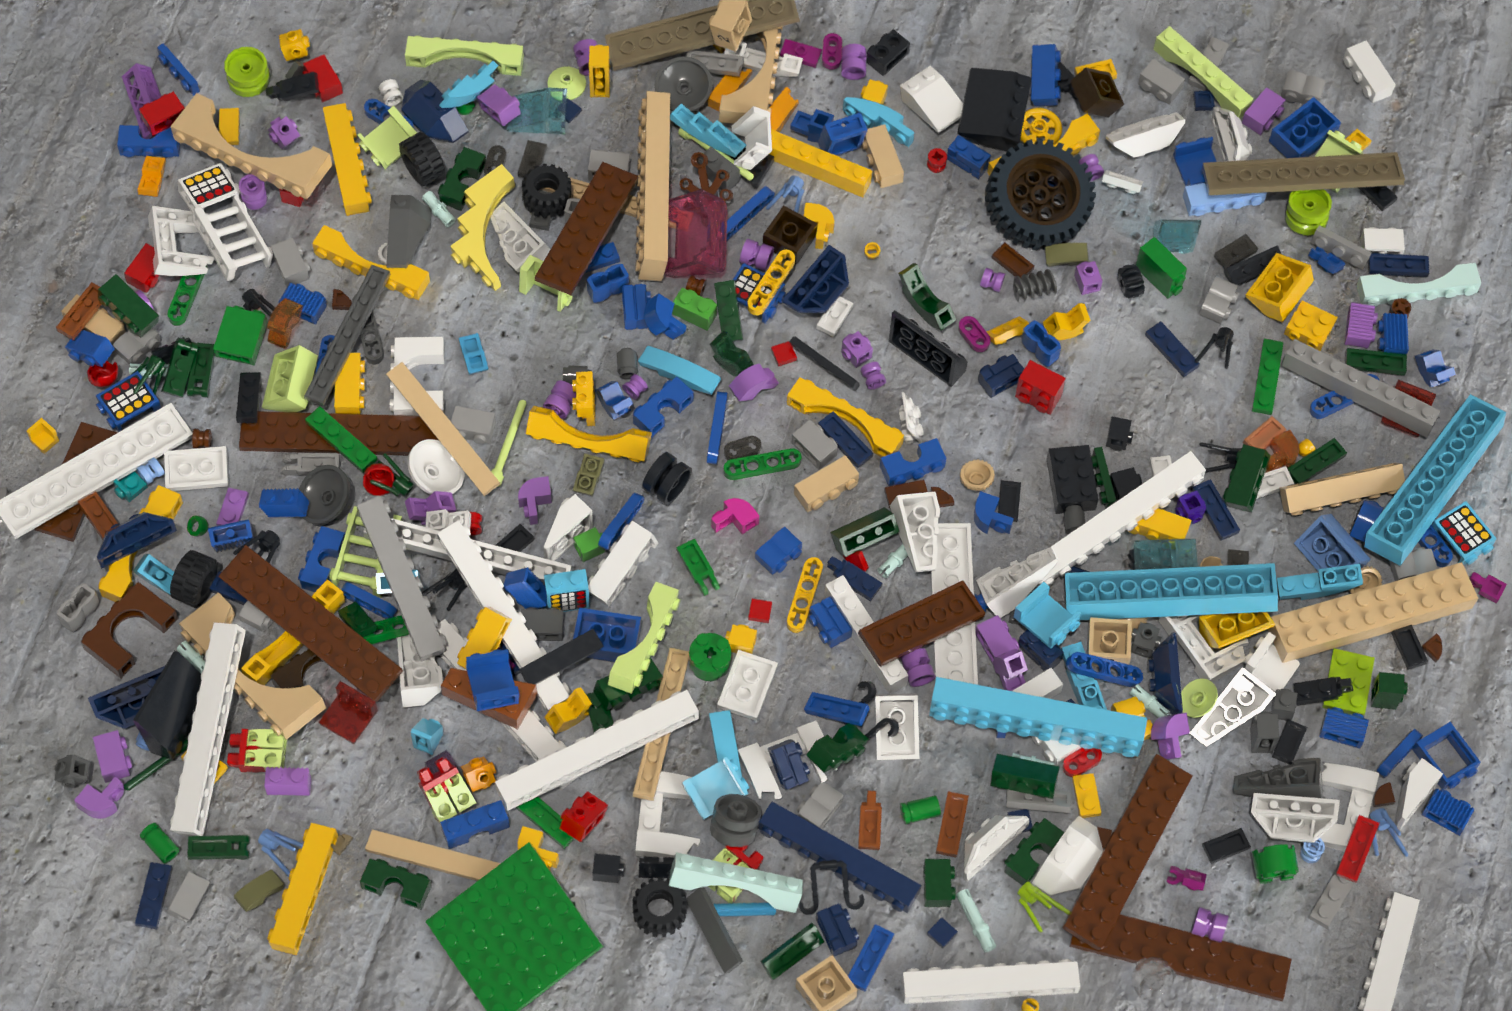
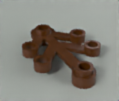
M696 152L691 157V164L698 169L701 189L696 187L692 180L688 178L681 179L680 187L704 201L705 209L697 205L696 200L691 197L685 198L683 205L686 209H691L700 215L702 224L705 227L715 228L721 220L719 212L726 201H730L733 198L731 190L723 189L714 206L712 204V199L721 184L729 179V172L723 169L717 171L716 178L709 187L706 171L708 157L704 153ZM700 157L704 160L702 164L698 162ZM722 172L725 173L724 179L720 178V174ZM688 181L689 185L685 188L684 182ZM727 191L729 196L725 199L724 193ZM689 200L692 201V205L690 207H688L687 202ZM710 215L714 216V220L712 222L709 221Z

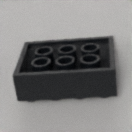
M971 68L957 134L1006 152L1011 147L1014 149L1020 143L1032 78L1014 71Z
M895 310L892 312L889 342L952 387L966 372L968 361H966L965 357L952 351L946 343L937 340L931 332L919 327L918 323L913 319H908Z
M174 651L133 719L150 752L171 760L180 752L185 738L191 732L192 716L196 710L197 693L201 686V673L177 651Z

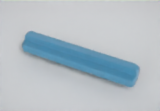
M769 903L713 904L719 916H763L776 914V909Z

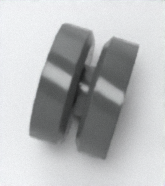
M740 794L721 796L714 805L710 824L711 835L715 840L731 847L750 845L756 838L758 823L761 817L760 806L756 801Z

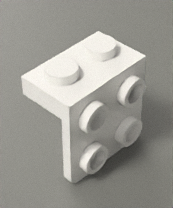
M1269 632L1265 638L1260 637L1255 645L1257 650L1254 654L1250 652L1244 663L1246 664V671L1275 693L1276 689H1284L1298 669L1299 661L1295 659L1282 663L1276 647L1273 645L1276 636Z

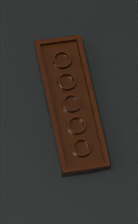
M81 422L62 464L118 432ZM76 504L34 529L41 533L74 542L85 514L79 505Z
M962 580L859 629L858 634L881 667L983 618L985 611Z

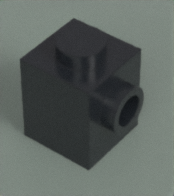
M1112 416L1105 447H1110L1117 451L1126 450L1127 443L1131 444L1133 432L1130 431L1132 420Z
M595 853L592 872L593 881L619 883V876H624L625 863H621V856Z

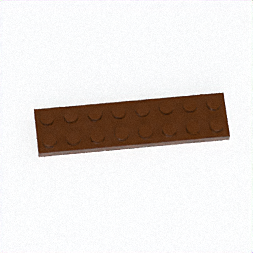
M605 162L601 163L536 273L535 281L572 295L638 181L637 175Z

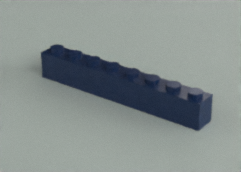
M771 801L759 821L758 829L761 834L768 838H775L785 848L789 849L791 847L805 859L810 858L816 863H819V861L842 860L847 864V879L853 882L856 888L862 891H869L874 898L879 901L885 900L891 904L892 908L899 912L904 911L908 913L920 893L921 885L773 801ZM840 866L830 869L835 872L834 874L838 878L843 879Z

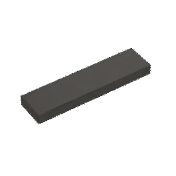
M699 887L686 898L687 903L724 974L730 973L743 960L705 888Z

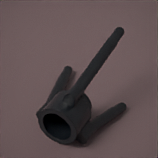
M249 289L243 294L242 299L245 302L243 305L245 310L251 311V309L261 308L268 316H271L272 313L267 308L269 307L281 318H286L281 311L269 303L261 294H258L255 289Z
M1221 327L1217 334L1214 333L1211 340L1195 359V363H1198L1212 344L1216 342L1217 346L1221 348V352H1224L1225 348H1227L1225 369H1228L1234 332L1230 328Z
M1200 442L1199 445L1202 447L1224 451L1225 461L1229 462V464L1205 468V473L1228 468L1235 469L1237 464L1236 456L1242 448H1228Z
M262 530L256 537L235 550L233 554L237 555L245 545L249 547L259 540L258 546L261 550L258 552V555L262 556L264 552L270 551L266 559L270 563L276 549L280 545V539L273 531L267 530L265 532Z
M455 569L446 577L424 590L422 596L427 595L431 591L433 594H436L447 585L452 589L458 588L446 608L447 611H450L461 592L467 586L458 570Z

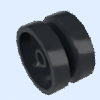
M665 452L657 458L648 470L642 483V489L652 495L657 493V499L668 505L685 488L690 479L692 468L683 462L677 463L675 456Z

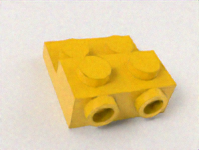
M1302 300L1289 321L1284 335L1293 341L1296 339L1321 351L1338 317Z
M576 372V380H572L573 392H576V398L572 399L573 410H577L578 417L586 419L587 426H595L593 372Z

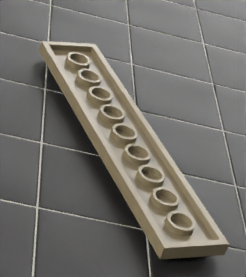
M747 0L752 22L744 36L800 22L795 0ZM718 5L605 35L607 46H609V56L613 71L714 45L715 42L709 21L711 16L715 15Z
M1397 152L1203 163L1202 166L1208 195L1404 185L1405 181Z

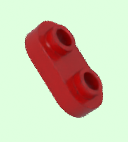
M1081 748L1068 755L1064 759L1062 766L1064 773L1069 777H1073L1092 769L1100 763L1102 751L1096 748ZM1087 755H1093L1094 759H1088ZM1075 765L1077 769L1072 770L1069 766Z

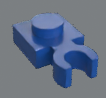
M1312 248L1309 256L1318 260V264L1328 273L1335 274L1343 270L1346 264L1332 253L1327 254L1323 248Z

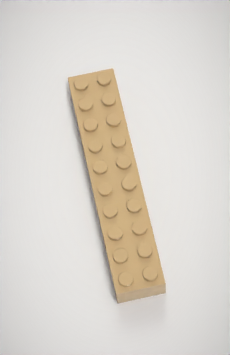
M647 91L645 99L642 98L641 109L638 112V121L641 122L638 127L640 142H638L637 153L640 154L637 170H640L637 181L639 192H637L636 203L639 204L636 220H639V223L636 227L638 242H636L635 254H638V259L635 262V271H638V279L662 281L668 262L670 93Z
M1461 562L1272 616L1271 618L1275 626L1269 628L1268 631L1276 636L1274 645L1282 663L1383 635L1409 625L1414 626L1472 609L1478 600V596Z

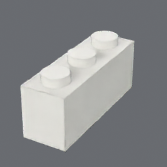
M1367 40L1347 48L1343 58L1344 64L1353 73L1354 80L1360 84L1364 95L1372 103L1391 96L1396 84Z

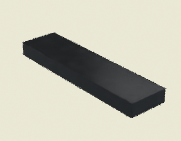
M793 336L789 341L794 347L855 391L860 386L857 380L796 336Z
M591 629L525 665L519 671L526 683L537 685L597 652L604 646L594 629Z

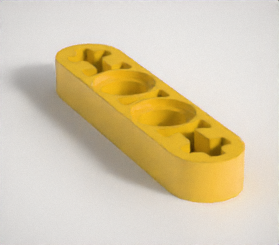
M782 250L778 253L749 297L747 308L752 315H760L765 311L793 268L795 255L791 250ZM788 257L789 260H787V261L784 263V267H782L781 265H782L783 259H786V258ZM778 271L782 276L780 278H773L771 273ZM768 286L772 291L765 294L761 291V288ZM760 297V306L753 307V304H757Z
M816 557L806 560L789 610L787 628L793 633L801 632L804 629L809 615V608L812 606L821 578L823 564ZM815 564L817 569L814 570L812 577L810 576V567ZM808 581L814 587L811 590H805L802 584ZM798 600H805L808 605L805 608H799L796 602ZM798 613L800 614L799 623L797 626H794L793 621H795Z

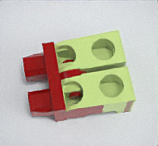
M242 729L241 733L230 734V747L239 748V753H228V766L239 768L241 772H266L267 767L284 768L287 740L281 734L277 736L272 729Z
M441 757L434 762L439 771L433 775L428 767L417 771L420 780L418 785L433 812L435 820L439 823L457 815L456 810L460 813L476 804L459 771L446 757Z
M726 845L713 860L759 870L764 857L758 851H754L750 857L745 855L744 852L748 849V845L743 847ZM725 885L708 886L714 892L717 890V894L728 903H734L744 890Z

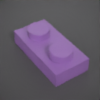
M228 487L216 523L217 526L241 521L249 497L247 491Z

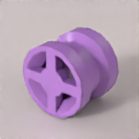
M633 374L630 377V381L625 382L622 388L629 397L636 400L640 397L641 392L648 389V386L640 376Z

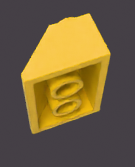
M1276 253L1245 294L1246 298L1265 316L1284 322L1314 281L1311 265Z
M1267 612L1210 614L1199 617V633L1210 648L1224 647L1275 626L1274 621Z

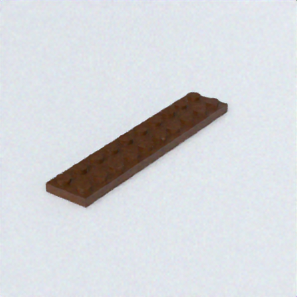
M258 411L257 423H241L240 451L340 454L306 424L305 419L311 413ZM328 413L375 455L386 453L387 455L409 456L411 449L417 443L428 439L438 440L420 416Z
M247 545L243 547L218 576L223 582L375 703L403 672L402 668Z
M1156 753L1064 922L1062 929L1096 950L1102 949L1193 775Z
M1121 914L1118 916L1102 949L1099 951L1072 935L1069 946L1281 1002L1284 999L1292 958L1226 941L1216 942L1206 936L1200 937L1191 934V932Z

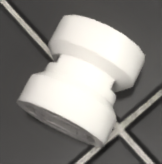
M394 79L386 80L379 85V90L384 96L383 100L390 107L396 106L403 101V95L398 90V83Z

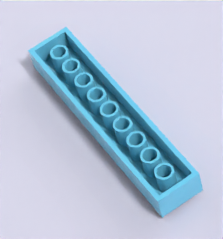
M1470 394L1367 531L1364 547L1401 566L1503 428L1506 412Z
M1275 563L1065 573L1066 610L1072 615L1077 611L1081 612L1080 620H1090V617L1123 619L1278 611Z
M936 677L929 716L936 720H953L957 724H973L981 729H986L987 727L994 728L998 732H1014L1022 737L1035 736L1043 741H1059L1063 745L1076 744L1084 749L1096 748L1101 749L1105 753H1122L1125 757L1139 756L1147 723L1146 717Z

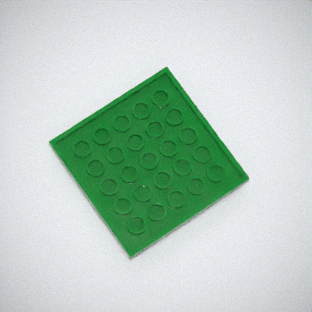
M530 842L425 921L486 1011H520L604 947Z

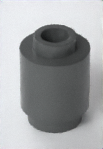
M623 348L617 353V372L622 379H630L638 371L637 353L631 348Z
M568 365V367H563V381L572 385V380H576V372L592 370H588V366Z
M1079 505L1068 506L1064 513L1065 530L1068 535L1085 524V513Z

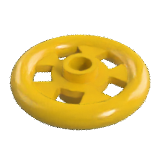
M1032 108L1025 111L1020 138L1024 144L1027 140L1031 139L1034 144L1036 137H1044V145L1048 139L1054 140L1053 145L1060 139L1062 123L1055 113L1044 108ZM1044 116V117H1047V118L1050 119V120H1049V122L1047 123L1044 119H1041V118ZM1033 117L1035 120L1030 124L1027 119ZM1049 128L1055 129L1054 134H1048ZM1029 129L1031 135L1027 136L1024 130Z

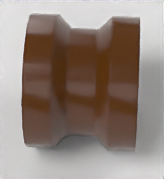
M690 275L686 290H693L702 297L706 287V279L702 278L699 280L695 276Z
M1396 299L1393 301L1389 313L1397 314V311H1400L1403 315L1407 314L1408 319L1411 312V304L1406 299Z
M194 428L192 434L193 449L211 447V429L200 431L198 428Z

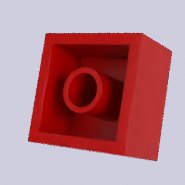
M1029 360L1018 379L1015 397L1020 402L1030 404L1038 411L1051 415L1062 397L1066 378Z

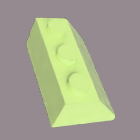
M300 345L274 354L262 408L280 412H298L306 409L308 401L304 399V395L313 380L314 371L317 368L318 355Z

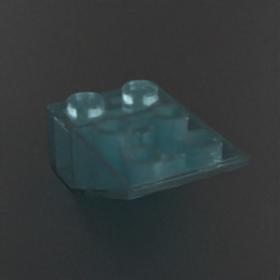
M544 88L515 95L520 103L519 109L521 114L515 117L514 120L512 119L511 122H508V132L565 134L568 103L567 88Z
M1201 220L1155 221L1153 237L1170 252H1180L1182 254L1193 252Z
M1196 539L1133 541L1135 570L1198 567Z

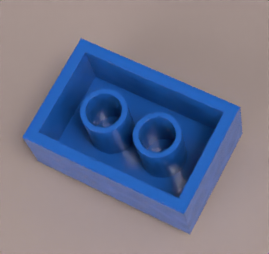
M1313 97L1272 129L1269 142L1286 158L1309 157L1321 148L1328 137L1327 133L1329 130L1332 132L1339 130L1341 122Z
M579 608L573 639L594 629L604 647L586 658L615 662L618 656L626 654L638 646L641 632V617Z

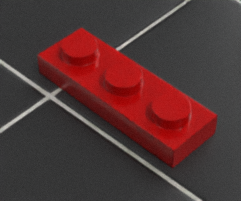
M1359 815L1338 868L1337 876L1357 883L1379 822Z

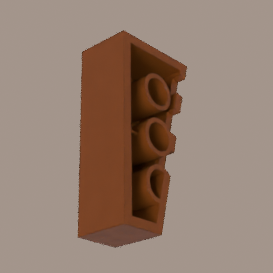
M450 668L441 684L442 695L476 710L467 671ZM514 680V684L518 686L519 704L478 712L518 730L537 696V686Z

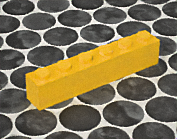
M346 103L323 107L346 216L369 212L368 204H371L372 201L370 192L365 191V187H368L366 175L362 176L361 171L364 170L362 159H358L357 156L361 152L359 143L354 142V138H357L355 126L350 125V122L353 121L352 112L347 110Z
M771 129L772 151L769 154L774 156L775 162L862 198L864 197L871 184L872 170Z
M311 823L309 829L305 830L303 847L298 849L296 855V867L290 871L289 886L284 889L282 906L277 909L275 914V926L268 933L267 940L272 949L297 956L333 853L331 844L335 845L338 839L335 828Z

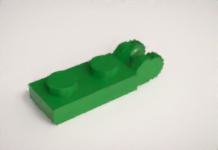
M695 539L676 547V551L695 584L697 583L703 596L709 594L708 588L703 582L706 578H709L715 590L720 589L719 583L714 576V571Z

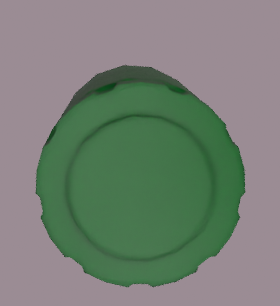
M936 795L909 801L906 804L905 802L900 803V813L905 824L941 816L940 805Z
M151 823L140 834V838L164 864L173 860L180 851L157 823Z

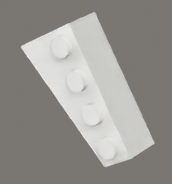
M634 521L624 527L620 540L613 543L610 548L611 553L607 559L604 558L600 562L598 572L588 580L589 594L607 606H610L626 585L625 579L629 580L634 576L637 564L639 562L644 563L649 557V549L651 547L655 549L659 544L651 532Z

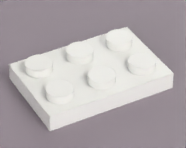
M226 446L173 450L164 453L165 488L172 491L228 486Z
M738 650L719 698L717 708L725 711L730 710L731 713L757 721L778 663Z

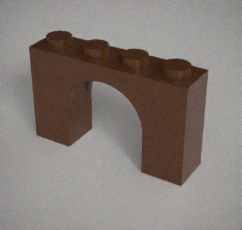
M140 582L129 587L125 596L112 605L111 610L106 616L100 617L96 626L91 631H87L81 641L83 649L120 679L135 665V661L130 653L113 640L114 631L117 626L126 619L138 617L147 620L161 632L165 633L178 620L176 610Z

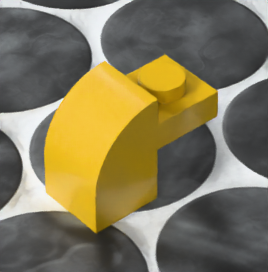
M805 203L803 216L817 223L815 248L823 249L824 242H828L829 233L834 231V216L823 205Z
M1078 303L1067 313L1054 312L1042 323L1047 334L1052 335L1057 340H1065L1082 334L1084 332L1083 327L1091 320L1085 304Z
M580 687L574 689L566 701L553 705L544 718L554 733L557 734L570 729L589 715L587 710L592 703Z
M522 826L517 843L518 850L530 842L549 869L551 867L557 868L559 854L541 849L544 840L543 832Z

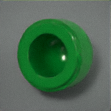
M472 101L458 106L456 109L460 115H468L473 111L475 104Z
M194 515L187 523L188 533L192 536H202L209 528L207 520L202 516ZM198 522V529L194 531L193 525Z

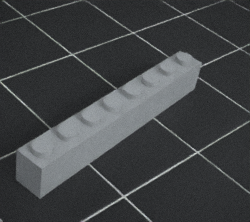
M1294 339L1285 354L1283 367L1331 391H1335V393L1343 397L1345 396L1347 399H1351L1353 402L1428 438L1438 419L1440 410Z
M381 496L358 504L357 511L420 661L422 662L444 653V646L447 643L443 634H438L436 627L439 625L435 615H430L428 608L431 606L427 596H422L420 591L423 588L418 576L414 577L412 572L415 569L410 557L406 558L404 553L407 550L402 538L398 539L396 532L399 530L395 520H390L388 513L391 511L387 501H382Z

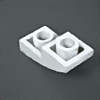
M446 509L426 512V528L441 531L459 520L461 525L465 524L470 531L471 513L468 510L451 513Z

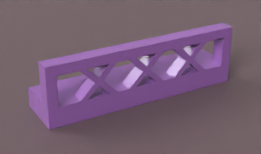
M136 63L122 76L142 136L144 139H150L152 135L141 119L139 108L143 104L159 99L161 95L151 67ZM134 75L135 78L132 85L130 82V78ZM139 89L140 96L139 100L137 101L136 94L137 90Z

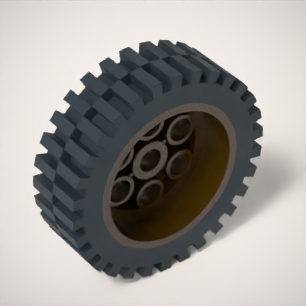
M1031 139L1027 140L1024 146L1021 142L1014 149L1011 147L997 162L987 181L988 184L986 185L985 192L988 193L985 196V202H989L986 207L987 213L993 212L990 216L991 222L993 223L997 220L998 224L995 228L998 231L1003 228L1005 230L1003 236L1006 239L1010 235L1013 236L1012 243L1017 245L1019 240L1023 241V248H1028L1030 244H1033L1032 250H1038L1041 245H1043V250H1045L1047 246L1067 243L1084 226L1095 205L1093 200L1096 198V192L1092 191L1096 186L1095 181L1089 182L1093 177L1092 172L1085 173L1088 168L1087 163L1084 162L1080 165L1079 161L1082 157L1079 154L1073 157L1071 155L1073 149L1070 147L1067 151L1062 150L1064 144L1060 142L1054 147V140L1048 139L1044 145L1043 139H1037L1034 144ZM1028 176L1034 177L1036 182L1030 181ZM1047 181H1052L1055 187L1049 186ZM1016 189L1021 190L1024 195L1017 194ZM1034 194H1039L1043 200L1036 199ZM1053 199L1060 200L1061 205H1057ZM1022 207L1029 209L1030 213L1023 212ZM1041 212L1047 213L1049 218H1044Z

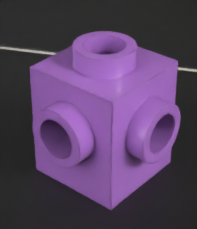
M287 116L283 119L278 117L270 123L271 127L268 129L269 138L274 144L277 143L281 149L300 136L296 130L297 125L292 119H288Z
M859 331L853 335L849 334L843 339L841 353L856 368L872 358L873 348L871 343Z

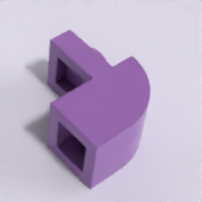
M756 364L742 371L731 382L729 387L739 401L753 400L762 389L775 388L779 382L769 368H762L760 364Z
M548 476L530 479L519 490V508H524V516L529 518L530 525L538 524L536 505L552 503Z
M434 491L426 499L409 497L405 501L409 520H421L422 525H426V512L444 509L449 513L456 511L451 492Z
M1013 649L995 657L994 669L1000 675L1004 690L1013 691L1026 683L1023 672L1028 669L1021 650Z
M1187 713L1161 716L1154 722L1151 729V740H1158L1160 756L1163 758L1174 759L1182 757L1178 736L1190 734Z
M114 777L102 793L87 784L75 798L74 802L78 809L92 818H107L117 811L114 801H118L122 797L124 786L122 781Z

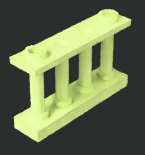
M354 506L352 513H348L346 524L348 527L336 566L331 569L330 580H332L336 587H338L340 580L370 586L373 595L382 598L383 594H377L376 576L369 578L343 572L345 562L375 567L377 573H383L378 559L348 553L351 543L372 547L370 539L354 535L357 525L364 526L359 517L357 507ZM393 516V519L403 521L402 516Z

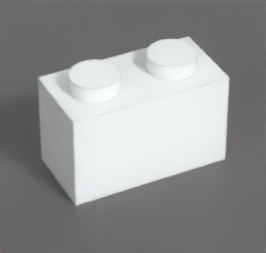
M1375 227L1363 229L1360 237L1362 248L1372 253L1403 255L1405 251L1403 229H1377Z

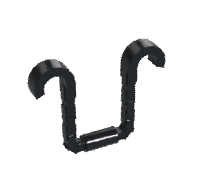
M862 681L857 685L859 688L867 686L868 694L862 698L860 703H869L876 695L875 685L870 681ZM884 718L865 736L870 739L890 723L891 729L888 732V737H893L899 731V724L894 718Z
M842 860L813 863L810 867L813 905L811 908H804L803 902L800 901L798 906L802 913L810 915L818 909L815 872L818 868L825 870L840 866L843 877V895L847 907L857 910L863 906V894L859 895L857 903L852 904L849 901L846 863Z

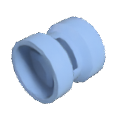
M152 458L148 461V464L137 468L139 476L147 485L152 483L154 478H160L165 474L156 458Z
M1321 838L1317 839L1314 843L1304 842L1300 849L1301 858L1307 863H1316L1325 850V844Z

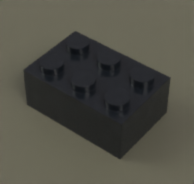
M1089 445L1049 448L1046 461L1055 514L1065 513L1066 508L1072 505L1081 506L1083 511L1096 510L1099 499Z

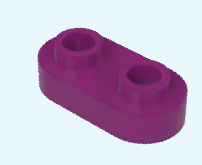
M830 33L823 39L822 64L825 68L834 70L841 65L842 38L838 34Z
M972 316L963 317L958 327L960 334L974 351H986L990 346V336L976 318Z

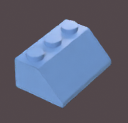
M1332 514L1321 515L1294 542L1317 571L1323 568L1360 564L1362 568L1371 560Z

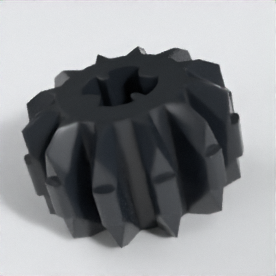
M1128 264L1119 268L1117 274L1118 281L1126 298H1136L1144 294L1143 276L1136 264Z

